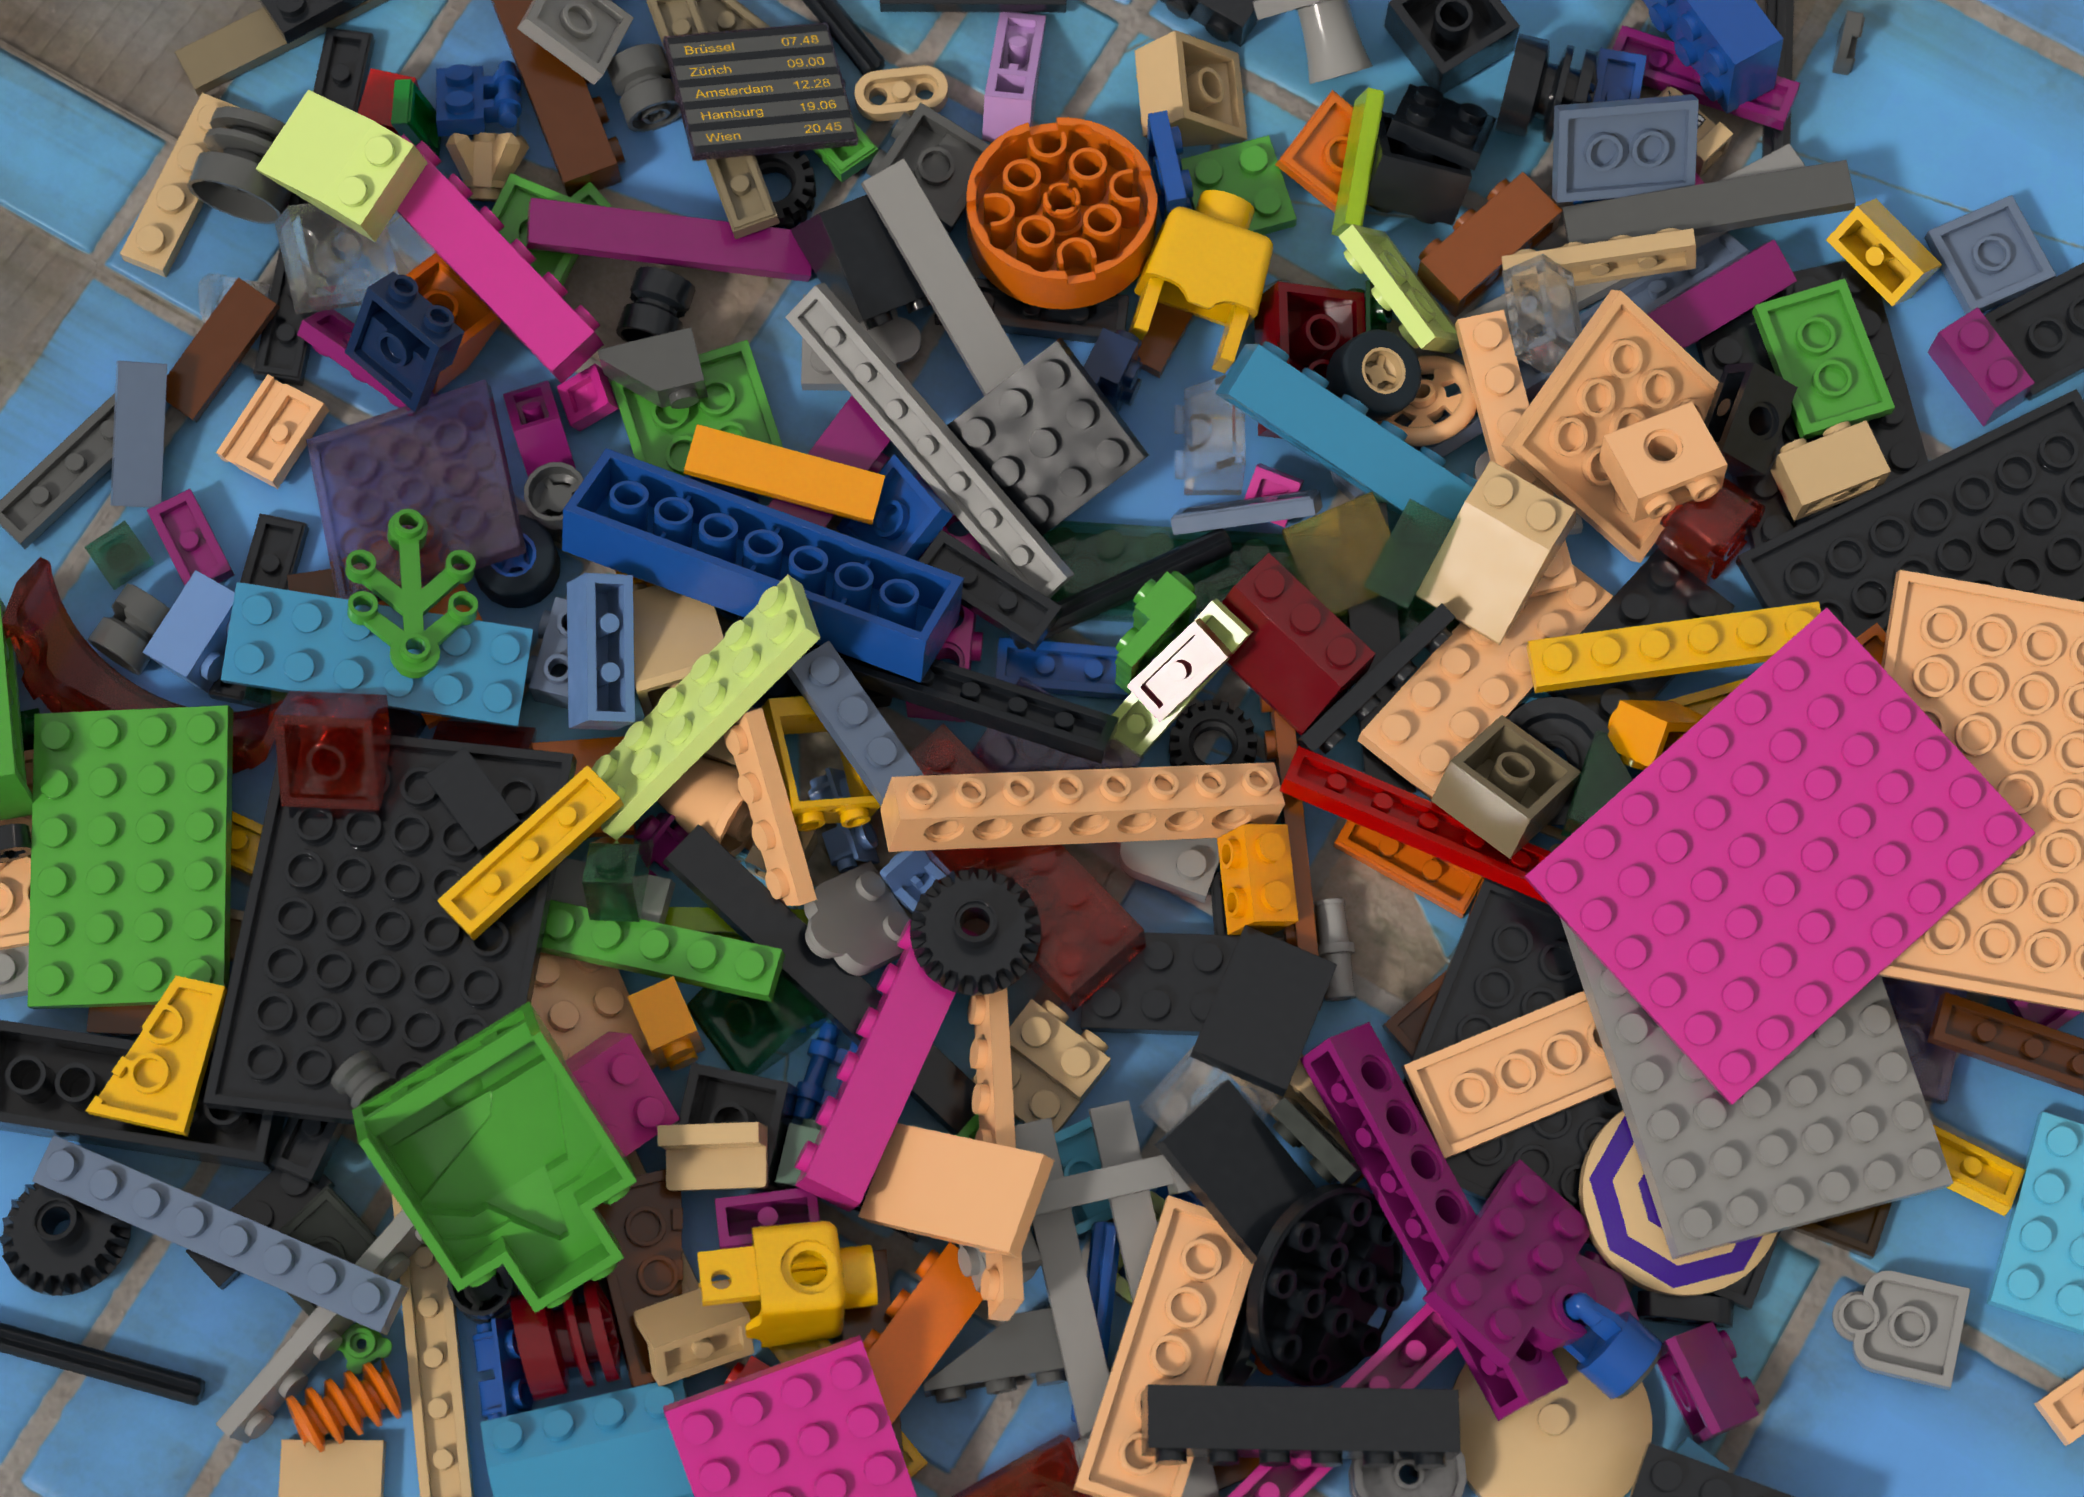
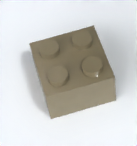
M1501 715L1449 762L1431 801L1511 859L1561 812L1581 772L1505 716Z

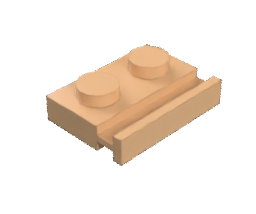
M267 374L216 453L221 460L236 465L240 470L278 489L328 414L329 409L323 402L286 383L283 384Z

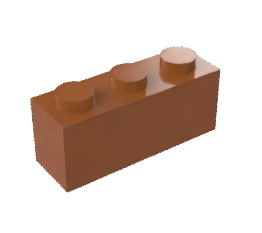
M1524 172L1520 173L1511 182L1507 178L1499 182L1488 194V202L1477 212L1473 208L1466 211L1455 222L1453 226L1455 231L1443 242L1436 238L1419 255L1421 261L1417 276L1429 292L1455 318L1503 276L1501 256L1512 255L1523 249H1534L1558 227L1563 210Z

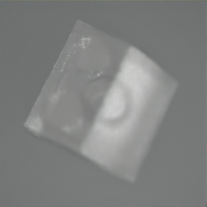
M1226 375L1185 388L1183 405H1174V434H1183V450H1175L1174 476L1175 479H1184V495L1242 494L1246 465L1245 413L1215 394Z

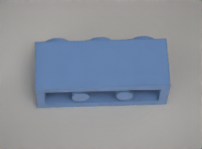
M584 573L567 582L569 729L617 730L635 722L633 575Z

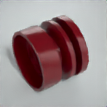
M590 1279L583 1283L586 1302L579 1303L574 1289L571 1297L563 1303V1308L555 1310L546 1306L535 1313L523 1294L511 1297L510 1305L515 1336L525 1376L535 1401L569 1393V1369L578 1367L581 1377L588 1388L596 1386L594 1363L599 1361L608 1383L621 1380L620 1358L622 1347L614 1320L611 1301H608L602 1291L599 1280L593 1281Z

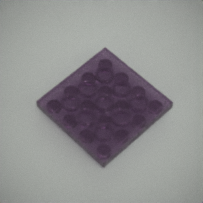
M485 379L431 397L428 404L417 412L412 411L408 406H404L306 440L337 598L349 600L352 594L358 591H367L372 593L378 602L383 601L363 584L354 583L346 576L347 556L352 551L359 549L371 552L376 559V569L401 588L399 551L391 547L387 534L390 518L403 509L418 511L428 524L426 544L420 549L422 587H425L445 569L447 556L455 550H465L471 553L476 561L475 570L527 553L492 388ZM402 525V527L406 529L415 528L410 525ZM357 563L353 565V567L358 570H365L369 568L367 565L362 563ZM458 563L453 565L457 570L468 569L464 564Z

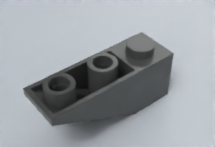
M1051 1308L1014 1314L1009 1321L1002 1323L923 1383L925 1397L936 1396L937 1403H948L966 1399V1390L986 1387L987 1395H995L1017 1390L1016 1382L1036 1379L1037 1386H1049L1066 1382L1067 1378Z

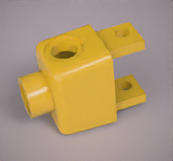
M1205 190L1201 192L1195 210L1178 206L1170 211L1157 233L1134 289V292L1140 298L1129 329L1130 333L1142 341L1148 332L1157 303L1193 313L1194 316L1225 326L1212 369L1224 374L1227 372L1235 360L1243 332L1258 314L1273 252V243L1270 238L1249 230L1255 208L1251 203L1228 192Z
M829 1221L752 1227V1246L697 1252L700 1276L698 1289L701 1288L703 1306L742 1302L750 1314V1322L745 1325L746 1338L760 1340L761 1348L833 1339L838 1337L844 1329L845 1309L878 1305L876 1270L871 1244L840 1248L837 1228ZM720 1274L726 1275L730 1278L726 1280L730 1285L725 1289H717L712 1284L719 1281H712V1279Z

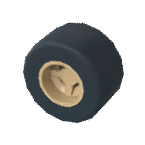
M1375 329L1357 335L1333 353L1327 366L1326 380L1329 382L1327 388L1328 391L1340 399L1343 394H1347L1363 403L1369 409L1365 415L1377 422L1402 411L1414 401L1421 386L1422 370L1417 354L1405 339L1394 332Z

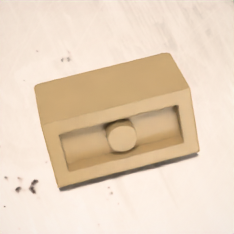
M760 1122L657 1126L658 1146L666 1150V1187L668 1190L752 1189L768 1186V1127Z
M722 1280L712 1285L717 1289H725L730 1283ZM701 1288L636 1310L633 1313L634 1323L648 1344L652 1376L659 1387L754 1354L753 1338H746L745 1325L750 1322V1314L743 1303L703 1306Z

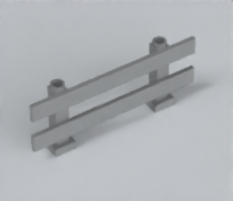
M1129 1100L1088 1109L1101 1169L1066 1177L1063 1175L1051 1118L1015 1125L1017 1149L1044 1154L1055 1160L1035 1213L1032 1227L1036 1244L1043 1259L1041 1264L1080 1436V1440L1073 1442L1079 1469L1105 1391L1109 1373L1071 1207L1109 1199L1133 1303L1157 1228L1150 1189L1167 1186L1169 1195L1192 1191L1161 1152L1159 1156L1142 1159ZM1194 1457L1182 1497H1220L1213 1465L1207 1464V1457Z

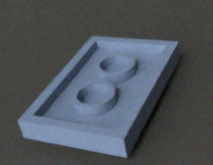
M1693 94L1554 105L1552 198L1557 203L1610 199L1695 185L1699 100Z

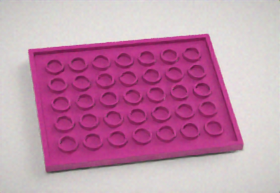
M1826 607L1525 875L1524 878L1605 968L1624 986L1627 992L1682 1053L1701 1071L1720 1095L1730 1105H1733L2027 842L2035 832Z

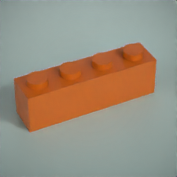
M951 1242L948 1243L941 1254L935 1249H931L914 1272L922 1278L920 1283L911 1294L904 1288L899 1292L885 1311L892 1318L882 1334L872 1329L863 1341L891 1424H893L983 1301L981 1292L978 1293L976 1291L971 1276L966 1277L963 1275L958 1263L959 1248Z

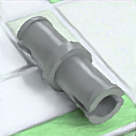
M1344 898L1324 899L1314 902L1320 943L1318 945L1319 957L1337 964L1326 991V1001H1343L1356 998L1351 955L1355 954L1354 942H1349L1345 912L1346 901Z

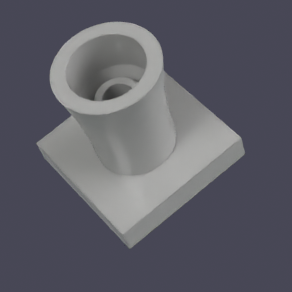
M1348 0L1253 1L1257 20L1297 9L1307 54L1309 84L1373 67L1361 42Z

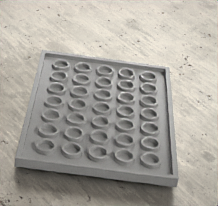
M1561 919L1672 1260L1944 1189L1953 1184L1881 976L1877 975L1741 1098L1733 1105H1730L1691 1060L1682 1053L1634 1000L1624 986L1605 968Z

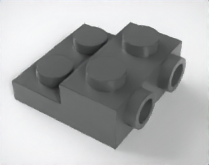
M920 102L912 116L906 112L903 113L891 133V137L896 139L887 153L882 149L878 151L870 163L866 174L872 177L904 158L945 230L950 233L967 208L966 192L971 171L989 144Z

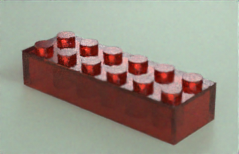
M944 723L909 753L924 775L991 773ZM1062 845L925 850L929 859L946 875H949L953 870H968L972 866L983 870L994 868L1002 875L1012 876L1023 889L1028 891L1031 899L1037 906L1041 922L1040 946L1031 969L1073 1012L1146 947L1144 929Z

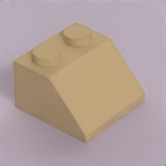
M1176 30L1135 50L1136 79L1138 82L1143 137L1147 138L1148 114L1167 110L1170 126H1179L1183 147L1239 143L1248 139L1239 53Z

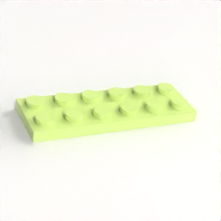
M787 574L776 586L767 589L761 596L758 604L743 620L733 623L727 630L724 639L709 654L699 657L694 663L691 672L675 688L668 689L659 699L657 706L642 721L635 722L626 732L624 739L609 754L601 756L595 762L592 770L621 798L624 804L601 825L603 832L618 840L820 639L803 585Z

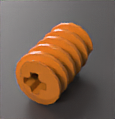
M382 1357L381 1372L370 1362L362 1365V1381L350 1370L344 1372L343 1389L331 1378L325 1380L324 1397H321L312 1387L305 1389L304 1406L293 1395L285 1398L304 1446L306 1447V1443L311 1442L320 1453L325 1451V1435L328 1433L341 1444L345 1442L344 1426L349 1425L360 1436L364 1434L363 1418L368 1417L377 1427L383 1426L382 1410L386 1408L396 1419L402 1417L401 1400Z

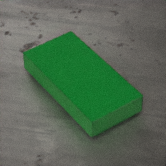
M411 79L395 80L391 125L400 136L404 134L415 146L419 142L424 141L439 157L441 137H438L436 110Z

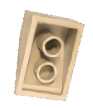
M1490 460L1459 511L1423 579L1416 597L1435 608L1443 603L1457 621L1500 645L1575 525L1576 509Z

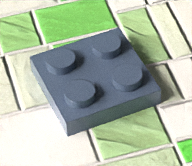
M2012 195L1931 229L1924 238L1934 257L1942 264L1940 268L1965 314H1968L1977 307L1981 312H1985L2015 299L2056 277L2052 266Z

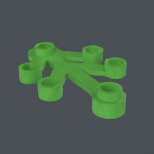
M414 509L400 510L390 518L388 524V542L393 549L399 551L401 588L376 569V559L367 550H355L347 556L345 573L349 580L354 583L363 584L403 616V630L378 612L377 598L367 591H358L350 596L347 608L348 618L357 625H364L391 647L390 660L400 674L408 678H421L436 668L440 659L439 645L462 625H469L475 621L478 611V600L473 594L466 591L454 593L449 598L447 613L424 630L423 615L456 586L467 583L473 578L476 561L474 556L468 551L455 550L447 556L445 569L422 588L420 549L426 544L428 524L426 519ZM402 525H410L415 528L406 529L403 528ZM357 563H362L367 565L369 568L365 570H358L354 568L353 565ZM458 563L464 564L468 569L457 570L453 565ZM358 605H366L371 610L367 612H360L356 610L355 607ZM458 605H466L471 610L467 612L458 611L455 607ZM417 649L422 651V653L412 654L408 650Z

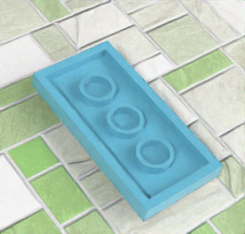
M2042 1111L2038 1114L2023 1168L2025 1172L2016 1193L1986 1304L2084 1335V1124Z

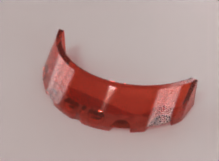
M40 557L17 581L2 622L5 639L11 637L16 656L24 671L21 680L33 700L40 697L52 713L186 707L160 698L137 686L112 668L95 652L80 634L61 601L53 578L50 561ZM293 693L283 700L262 708L233 712L232 774L248 768L251 770L268 758L284 731L285 724H288L302 700L301 696Z

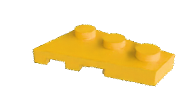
M176 975L142 1025V1032L126 1056H122L112 1070L113 1075L100 1095H95L85 1111L90 1115L188 1136L228 989L222 985Z

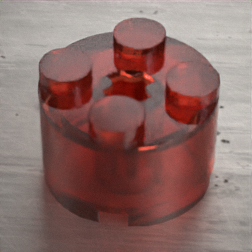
M1724 478L1722 489L1711 498L1701 502H1696L1693 499L1683 505L1675 506L1670 513L1663 516L1660 525L1664 529L1658 536L1655 545L1677 564L1705 584H1709L1710 579L1716 580L1748 542L1744 539L1747 533L1746 526L1749 524L1755 529L1757 528L1765 512V505L1727 478Z

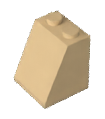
M646 584L633 585L634 679L636 692L646 717L657 706L661 696L668 689L675 688L691 672L697 659L704 654H709L724 639L714 606L657 585L647 587Z

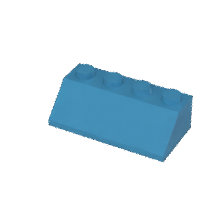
M683 1379L660 1387L655 1382L480 1422L486 1466L493 1496L694 1497L663 1410V1406L688 1398Z

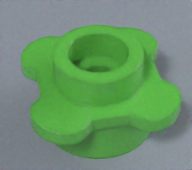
M356 1322L341 1336L342 1343L337 1349L347 1359L346 1367L348 1371L350 1370L354 1374L360 1375L362 1374L363 1364L370 1362L373 1365L381 1357L383 1359L387 1358L392 1352V1343L388 1338H384L380 1332ZM361 1339L366 1340L367 1343L363 1349H359L357 1346L358 1341Z

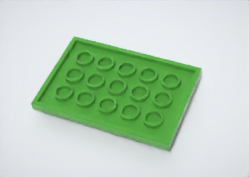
M230 706L34 714L27 1007L36 1010L156 1005L176 975L222 985L228 989L230 980L233 709Z

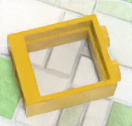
M803 696L769 698L761 708L764 712L797 831H812L825 824L841 823L844 828L858 827L868 823L872 815L881 806L841 750L840 754L850 797L799 801L784 735L828 731Z

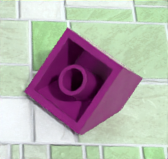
M1710 1322L1673 1336L1662 1343V1354L1656 1364L1694 1442L1700 1445L1759 1416L1755 1407L1760 1404L1759 1396L1751 1380L1747 1376L1740 1377L1732 1359L1737 1358V1353L1725 1330L1718 1332L1714 1322Z

